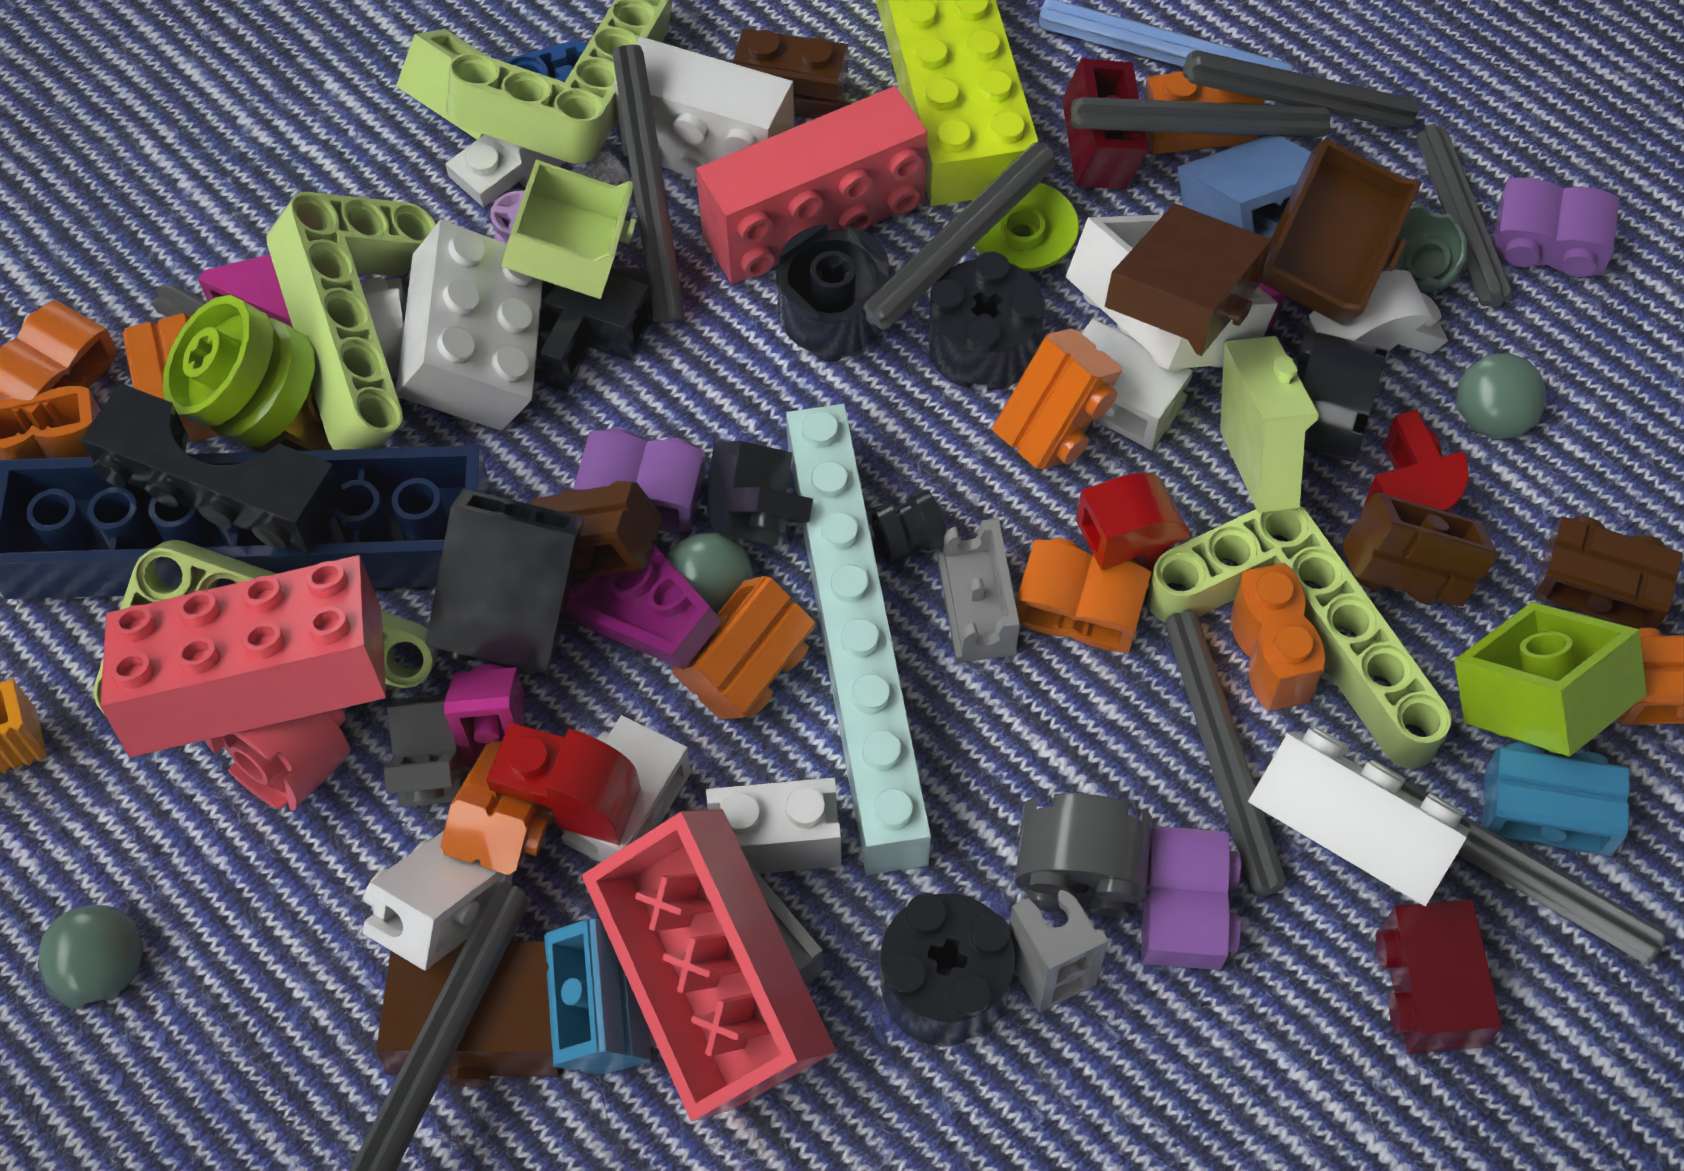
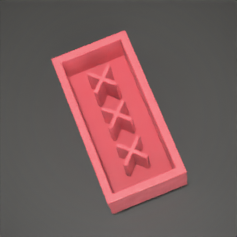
M893 86L697 167L696 177L702 238L729 282L733 285L749 277H759L768 272L772 267L777 266L784 245L797 233L809 227L828 224V230L847 232V226L866 230L869 226L889 217L906 214L917 205L925 202L928 131L897 87Z
M360 555L335 561H326L317 565L274 575L260 576L248 581L195 591L187 595L130 606L126 609L106 613L100 707L129 758L386 698L381 606Z
M723 809L681 811L581 875L691 1122L732 1111L837 1052Z

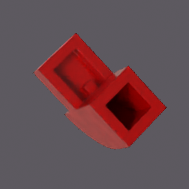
M1417 409L1395 415L1383 446L1395 470L1375 475L1364 507L1374 492H1380L1454 514L1468 481L1469 470L1464 452L1441 457L1442 451L1439 439L1432 429L1426 428Z
M1133 473L1081 490L1076 522L1101 570L1135 559L1139 565L1151 571V579L1156 561L1169 550L1170 545L1190 538V531L1162 479L1157 475Z
M512 722L508 725L486 779L490 791L552 808L559 829L620 845L641 789L638 773L632 762L621 752L603 741L568 728L565 737Z

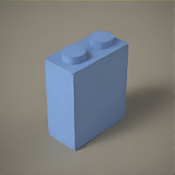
M1267 135L1178 166L1183 206L1271 239L1311 151L1279 135Z

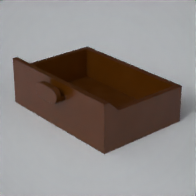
M1325 138L1311 151L1271 237L1272 241L1260 283L1345 326L1364 312L1383 268L1392 271L1397 265L1407 242L1399 238L1398 234L1422 182L1416 179L1401 178Z
M1174 203L1112 271L1104 307L1185 338L1189 341L1195 353L1202 356L1231 319L1234 325L1240 326L1248 316L1252 307V301L1248 300V298L1260 285L1272 239Z
M464 940V942L426 971L393 951L390 952L376 1047L387 1075L399 1074L467 940ZM510 941L444 1075H450L449 1083L457 1087H486L490 1083V1076L559 1077V1068L553 1067L547 971L549 968L548 963H546L545 941Z

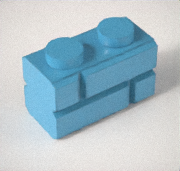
M1525 742L1512 743L1506 747L1498 746L1486 766L1484 774L1483 799L1485 800L1482 812V826L1507 840L1611 857L1626 839L1629 831V804L1627 799L1629 797L1630 769L1625 766L1608 764V759L1597 753L1582 752L1570 757L1544 754L1543 748Z
M586 919L546 932L544 939L546 963H548L549 968L547 971L553 1067L569 1070L580 1069V1072L601 1075L649 1062L651 1060L648 1024L601 919Z

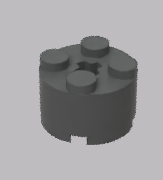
M1054 794L1053 806L1038 809V797L1027 800L1022 808L1015 878L1017 887L1026 892V899L1029 898L1040 910L1059 911L1062 909L1059 907L1057 896L1060 890H1064L1072 894L1079 903L1090 904V913L1093 915L1113 919L1128 917L1130 904L1142 901L1147 894L1152 830L1151 814L1143 809L1140 818L1137 819L1128 815L1129 802L1093 794Z

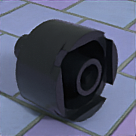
M828 224L809 227L797 233L784 245L779 256L776 272L778 317L784 332L794 343L815 353L823 361L833 362L842 359L846 354L867 347L880 336L883 330L875 324L871 325L865 318L867 314L863 307L865 302L890 279L888 256L881 243L871 234L860 228L847 226V232L828 230Z
M997 252L983 253L977 259L965 261L950 268L932 286L930 291L928 344L929 355L936 369L952 383L968 388V383L987 385V390H1000L1019 382L1041 342L1045 299L1037 282L1026 271L1009 263L1004 255Z
M1309 331L1305 332L1297 360V375L1319 416L1318 420L1305 431L1304 450L1356 463L1388 349L1318 332V334Z
M924 893L910 900L908 905L895 916L888 926L882 941L880 955V989L883 1000L894 1017V1021L902 1031L926 1044L954 1046L965 1043V1040L975 1037L982 1032L985 1033L998 1022L1008 1003L1015 966V951L1008 923L983 903L959 894ZM943 964L954 966L949 976L940 975L937 973V969H940Z

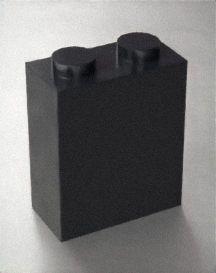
M463 489L450 510L426 644L429 647L441 649L445 656L456 660L471 661L481 658L501 663L505 668L517 667L518 674L532 675L537 672L547 674L558 649L585 517Z

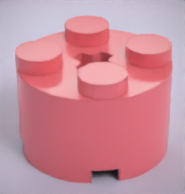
M342 709L205 740L214 755L223 747L235 761L228 771L247 790L268 805L280 810L288 803L290 811L296 810L348 758L350 746L340 729V726L346 721V716Z

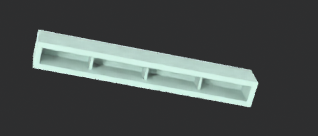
M838 404L786 412L788 452H793L791 469L796 495L813 498L810 521L802 523V529L866 875L929 866L931 835L845 405Z

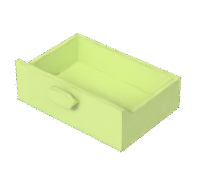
M535 160L500 267L601 299L618 243L620 241L629 244L634 231L636 219L631 218L630 222L625 220L633 191V182L628 181L618 186H613Z
M1277 336L1224 341L1221 435L1258 513L1299 509L1305 431L1318 420L1319 414L1297 375V367L1294 361L1286 355Z

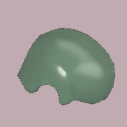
M1412 204L1398 234L1399 238L1407 242L1393 270L1410 271L1420 293H1433L1455 283L1466 267L1468 239L1450 213L1439 214L1429 211L1424 204Z
M1511 353L1486 355L1468 367L1460 378L1457 388L1456 409L1461 413L1471 429L1491 439L1515 438L1533 428L1540 420L1546 402L1545 383L1539 370L1527 359Z
M717 532L693 534L676 543L666 555L669 563L679 571L716 615L744 580L754 578L750 558L743 546Z
M89 905L65 912L52 921L41 938L38 969L47 993L67 1007L80 1009L83 1004L89 1002L115 1000L120 990H124L139 973L144 950L143 942L135 922L123 911L116 910L114 907L108 905Z

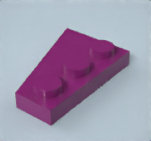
M651 542L653 550L647 569L578 579L571 586L564 615L568 621L683 670L722 623L712 608L679 571L669 563L653 542Z

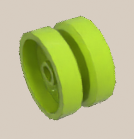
M232 295L215 297L197 309L181 328L175 339L163 371V396L165 400L173 403L179 415L203 427H211L213 431L246 448L263 446L281 435L296 418L306 400L315 372L314 349L306 335L274 318H268L266 313Z

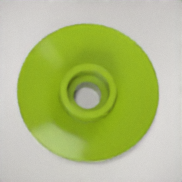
M1039 182L974 245V248L980 255L986 252L1000 253L1008 259L1009 263L1022 268L1026 272L1050 268L1061 262L1071 252L1076 243L1079 229L1076 210L1061 192Z

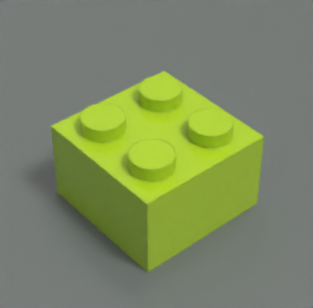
M1535 602L1529 603L1454 659L1465 724L1569 757L1647 695L1640 629Z

